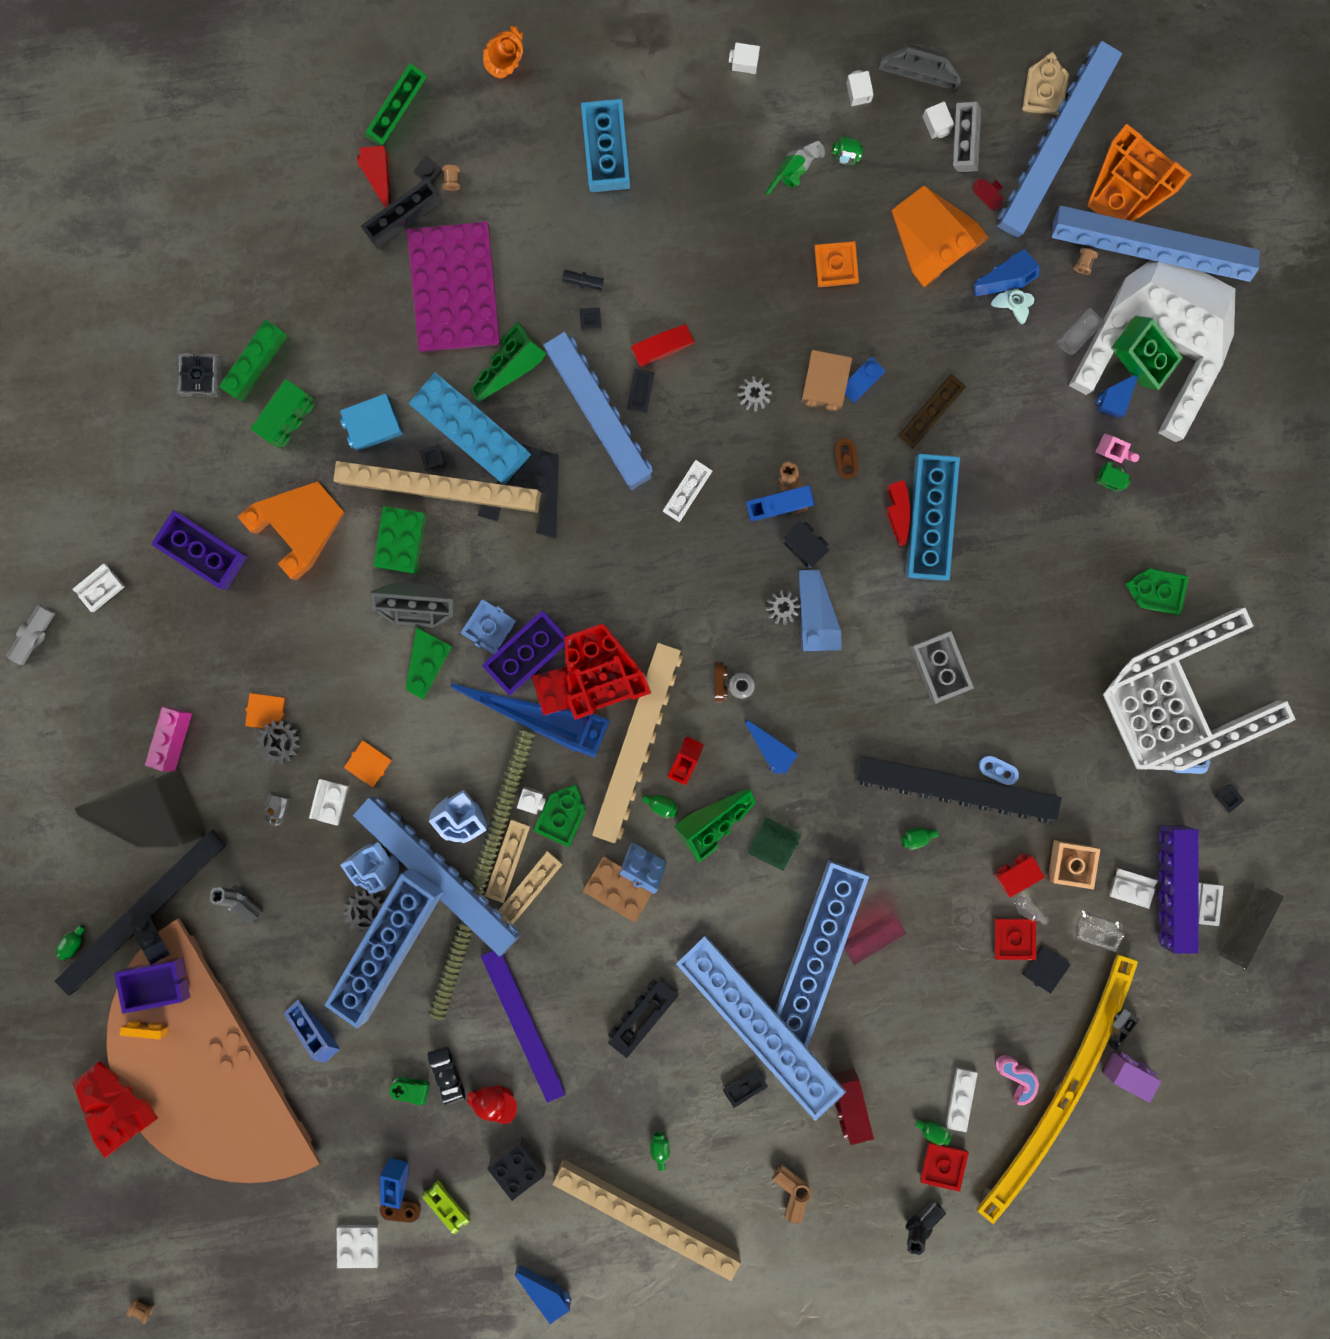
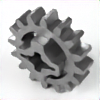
M276 720L272 721V726L269 723L265 724L266 730H259L262 736L256 737V740L260 741L256 748L262 749L259 755L265 754V761L272 759V764H277L279 760L280 764H284L285 758L291 761L293 760L291 755H298L295 749L301 747L297 743V740H300L301 737H296L295 735L298 729H291L293 724L290 723L285 726V721L282 720L278 725ZM276 729H282L286 731V733L281 734L278 730L276 731ZM277 739L282 740L279 746L276 745ZM278 751L282 756L274 755L271 752Z
M364 890L362 895L358 891L355 893V897L350 896L348 898L351 903H345L344 907L348 908V910L344 911L343 915H348L344 922L351 923L349 929L355 927L357 928V934L363 930L364 935H366L377 916L376 906L379 913L384 902H380L381 895L376 898L375 893L369 895L368 891ZM363 899H367V900H370L371 902H370V903H364L362 900H363ZM353 909L355 910L356 914L355 918L353 916ZM365 909H368L369 912L364 916L362 913ZM367 922L369 925H362L360 923Z

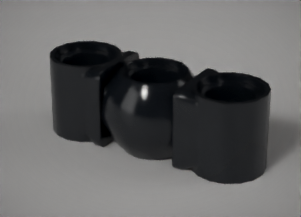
M446 1046L428 1052V1061L435 1075L436 1083L440 1087L444 1105L465 1100V1090L459 1078L457 1068L453 1065L454 1060L450 1048Z

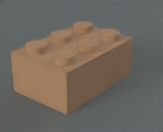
M604 853L586 883L583 892L629 920L636 922L653 893L642 887H635L633 885L634 882L621 876L619 873L623 864Z

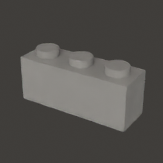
M978 102L956 103L953 166L957 172L978 171L981 108Z

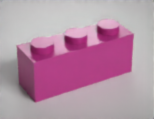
M175 707L161 708L145 766L160 771L176 770L192 713Z

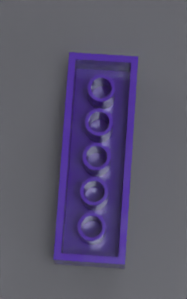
M1161 825V830L1158 832V840L1161 843V851L1158 852V860L1161 863V871L1158 872V881L1161 883V891L1158 892V901L1161 903V911L1158 912V921L1161 923L1158 941L1162 947L1174 954H1199V830L1186 825Z

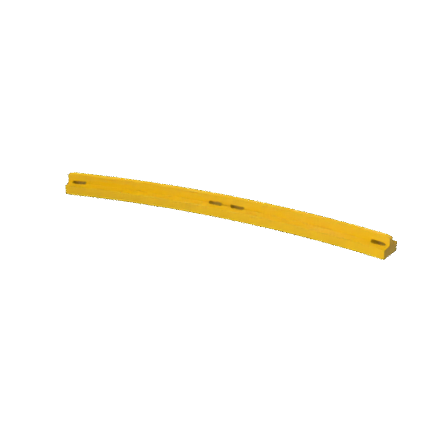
M1116 954L1091 1024L1058 1091L1016 1158L976 1208L992 1224L1002 1215L1036 1170L1079 1101L1110 1038L1112 1025L1115 1022L1114 1017L1122 1009L1138 964L1137 960L1125 955ZM1128 962L1126 972L1123 973L1125 963ZM1078 1080V1084L1076 1085L1074 1091H1072L1071 1089L1075 1081ZM1067 1098L1069 1100L1063 1109L1061 1106ZM995 1204L996 1208L991 1212V1214H988V1211Z

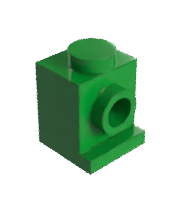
M1111 462L1104 463L1095 483L1116 492L1126 489L1131 481L1130 475L1124 473L1125 470L1118 466H1113L1112 468Z

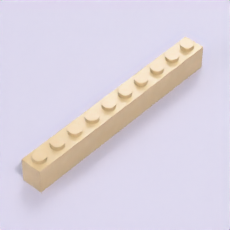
M336 461L333 480L342 485L536 513L539 510L541 492L534 489Z
M660 643L656 646L646 676L651 694L638 699L592 836L615 843L616 839L621 840L624 828L621 827L623 819L628 820L631 809L627 808L629 801H634L637 793V790L634 789L636 781L641 782L644 773L643 770H640L642 763H647L650 755V751H647L649 743L653 744L657 732H654L655 725H660L664 714L660 712L662 705H667L670 694L667 693L669 685H674L677 676L673 672L676 666L680 667L683 656L680 655V650Z
M563 1159L554 1175L552 1185L730 1281H732L741 1264L740 1254L565 1159Z

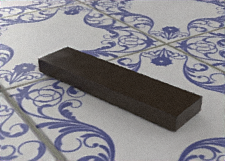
M950 374L897 437L911 449H914L966 386Z

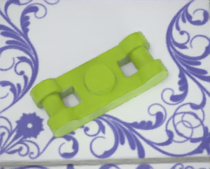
M436 1181L430 1190L422 1193V1197L453 1234H456L463 1224H468L471 1219L448 1194L440 1181ZM436 1194H438L441 1198L438 1201L434 1199V1196ZM454 1215L458 1218L455 1221L451 1219Z

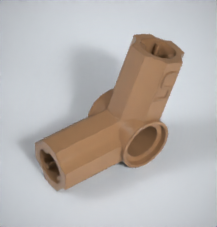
M790 461L783 463L780 469L778 483L781 492L803 487L798 467ZM806 507L791 511L790 513L793 516L809 509Z
M782 1164L776 1169L772 1180L790 1193L784 1218L792 1223H801L807 1202L811 1197L810 1187L805 1179L798 1177ZM799 1188L806 1189L802 1194L796 1192Z

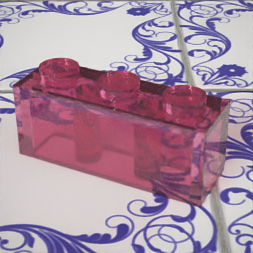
M891 912L847 939L844 950L852 963L856 965L902 937L906 932L897 917Z

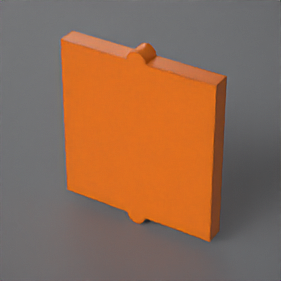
M249 693L248 707L245 708V711H247L245 726L266 729L265 724L269 723L272 726V721L276 720L279 725L283 716H285V698Z
M362 740L356 751L351 753L352 756L344 768L373 788L380 777L385 775L384 771L392 760Z

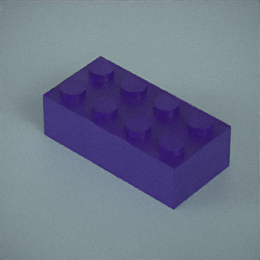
M175 510L171 512L151 545L223 590L228 589L248 558V555L185 514Z
M542 610L482 666L510 696L565 647V636L567 635Z

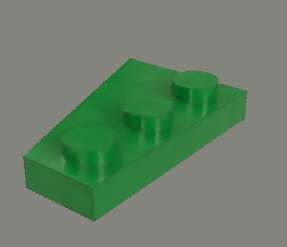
M416 627L405 690L424 700L453 646Z

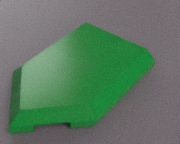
M1148 568L1125 583L1140 608L1181 616L1189 576Z
M576 784L549 794L533 829L534 832L570 847L586 812Z

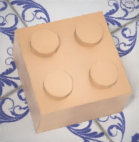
M1054 840L1048 880L1056 884L1094 889L1100 849L1091 845Z

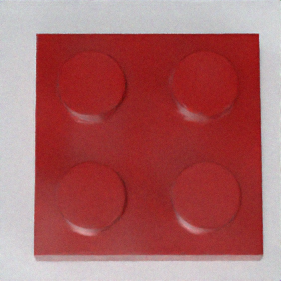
M567 666L531 677L543 716L570 708L567 700Z
M994 918V959L1036 960V919Z
M928 1141L919 1179L920 1183L960 1192L969 1155L968 1150L948 1145L939 1146Z

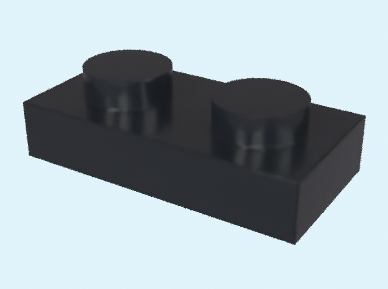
M755 1068L725 1087L723 1092L733 1108L766 1089L768 1084L759 1070Z

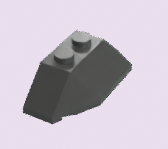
M907 43L882 57L879 65L880 70L957 91L961 83V78L947 54H944L939 49L930 50L923 48L918 43Z
M394 582L371 591L372 611L379 613L394 625L435 628L454 615L453 596L437 585Z

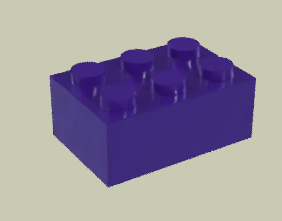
M183 957L155 962L152 965L144 964L124 968L114 973L122 1014L181 1003L190 998L187 979L183 980V977L186 975Z

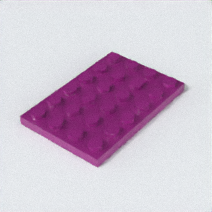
M488 221L407 229L419 352L500 345Z

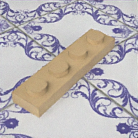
M511 819L484 897L502 903L505 902L531 827L530 825Z
M549 851L544 854L499 909L507 923L514 924L563 865Z

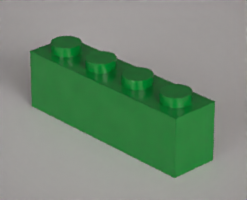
M409 63L365 130L363 136L376 146H382L427 75Z
M265 319L219 387L243 402L288 335Z

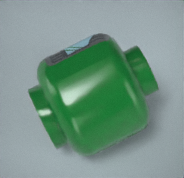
M841 136L838 142L834 141L831 153L834 154L837 163L853 166L861 160L863 145H861L857 138Z

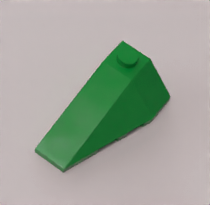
M518 321L502 338L501 343L503 345L497 354H492L490 357L492 359L491 364L487 369L481 371L471 387L470 392L477 402L482 401L532 370L547 354L541 344Z
M748 788L689 814L676 824L674 828L681 841L696 861L700 863L719 847L717 844L724 835L728 836L731 833L729 830L736 821H741L756 801L751 790Z

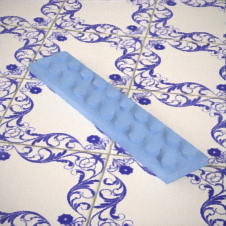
M704 936L676 963L815 1121L846 1093L844 1088L707 936Z

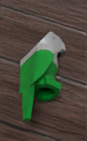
M819 140L788 152L764 194L769 195L780 179L788 187L795 188L799 186L800 176L808 170L813 159L823 158L825 155L824 146Z

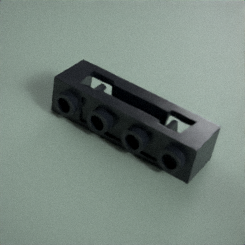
M661 977L657 980L653 979L646 988L648 991L645 995H639L633 1003L635 1007L631 1012L627 1010L621 1017L622 1023L618 1027L614 1026L608 1033V1044L625 1058H628L678 997V991ZM653 997V1003L656 1004V1007L637 1028L636 1035L634 1036V1032L630 1027L649 1006L650 999Z

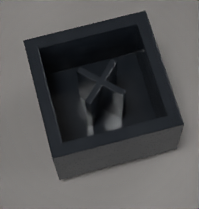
M800 521L780 542L809 570L829 551L827 548L829 544L821 536L817 538L812 533L814 529L809 523H802Z
M522 1137L493 1158L487 1168L511 1201L541 1180L546 1172L545 1166Z

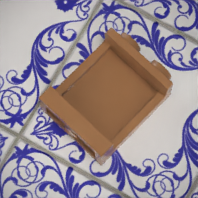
M812 350L801 401L805 402V405L809 407L822 405L825 406L826 410L830 411L841 409L852 358Z

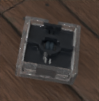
M176 353L177 395L182 397H221L219 385L222 378V357L220 355L200 353V356H197L194 353Z

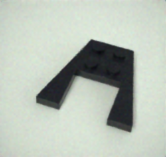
M520 444L531 455L507 482L506 486L510 483L547 494L536 533L556 539L559 455ZM499 480L496 482V484L503 485ZM483 505L477 516L498 522L502 508Z

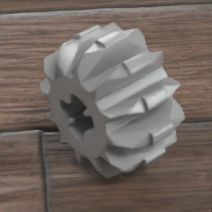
M752 376V383L745 379L744 384L746 386L739 385V389L743 392L737 393V397L743 398L740 401V405L748 403L746 410H749L752 405L754 412H757V405L761 409H765L763 402L770 403L771 400L766 396L772 395V391L766 390L770 386L769 383L762 385L763 378L756 382V377ZM751 390H754V392L757 390L759 392L758 398H755V396L752 398L750 396L752 392Z
M781 590L779 593L780 598L776 593L772 594L775 602L771 599L767 600V603L773 606L766 607V611L773 610V613L768 617L771 619L776 615L774 623L778 624L780 618H782V624L786 625V617L790 622H793L794 618L791 614L799 616V613L794 611V608H800L801 606L800 604H793V602L798 600L797 597L789 599L792 592L789 591L786 597H784V591ZM785 602L787 604L786 607H788V611H783L781 613L779 612L780 608L778 609V604H783Z

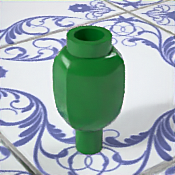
M645 794L642 802L649 805L652 812L666 819L670 817L675 818L679 810L676 803L665 796L656 795L650 797Z
M923 827L906 831L904 836H901L902 846L904 848L908 847L911 850L924 847L930 842L931 838L938 837L937 829L928 831Z
M78 925L74 931L66 933L56 946L57 952L55 956L63 961L73 957L81 945V935L85 928Z
M919 1119L915 1123V1127L922 1130L923 1136L930 1142L939 1146L949 1144L952 1134L943 1125L933 1121L925 1123Z
M664 1132L654 1133L650 1141L651 1157L657 1162L658 1171L666 1170L665 1162L670 1157L669 1140L665 1137Z

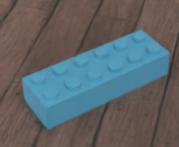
M434 373L409 402L416 411L503 485L507 484L531 455L522 445L437 373Z
M927 454L915 456L905 578L936 581L950 580L960 457Z

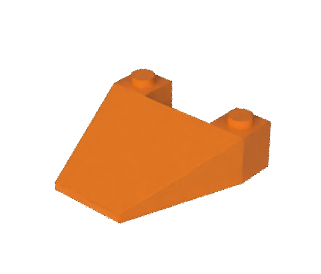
M317 481L253 503L238 518L251 533L258 534L269 524L274 527L293 550L278 565L290 579L298 580L312 568L345 512Z

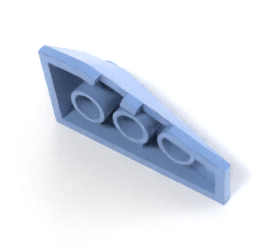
M799 570L801 651L842 650L841 628L820 571Z

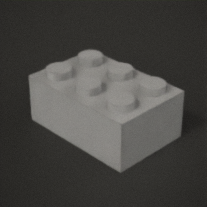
M952 631L944 632L909 646L932 703H938L974 689Z

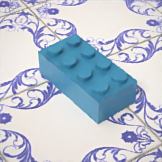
M622 99L581 103L590 192L630 189Z

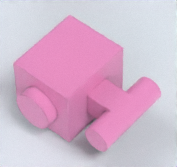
M1105 433L1095 451L1119 463H1122L1124 459L1133 462L1139 460L1138 454L1128 451L1131 444Z

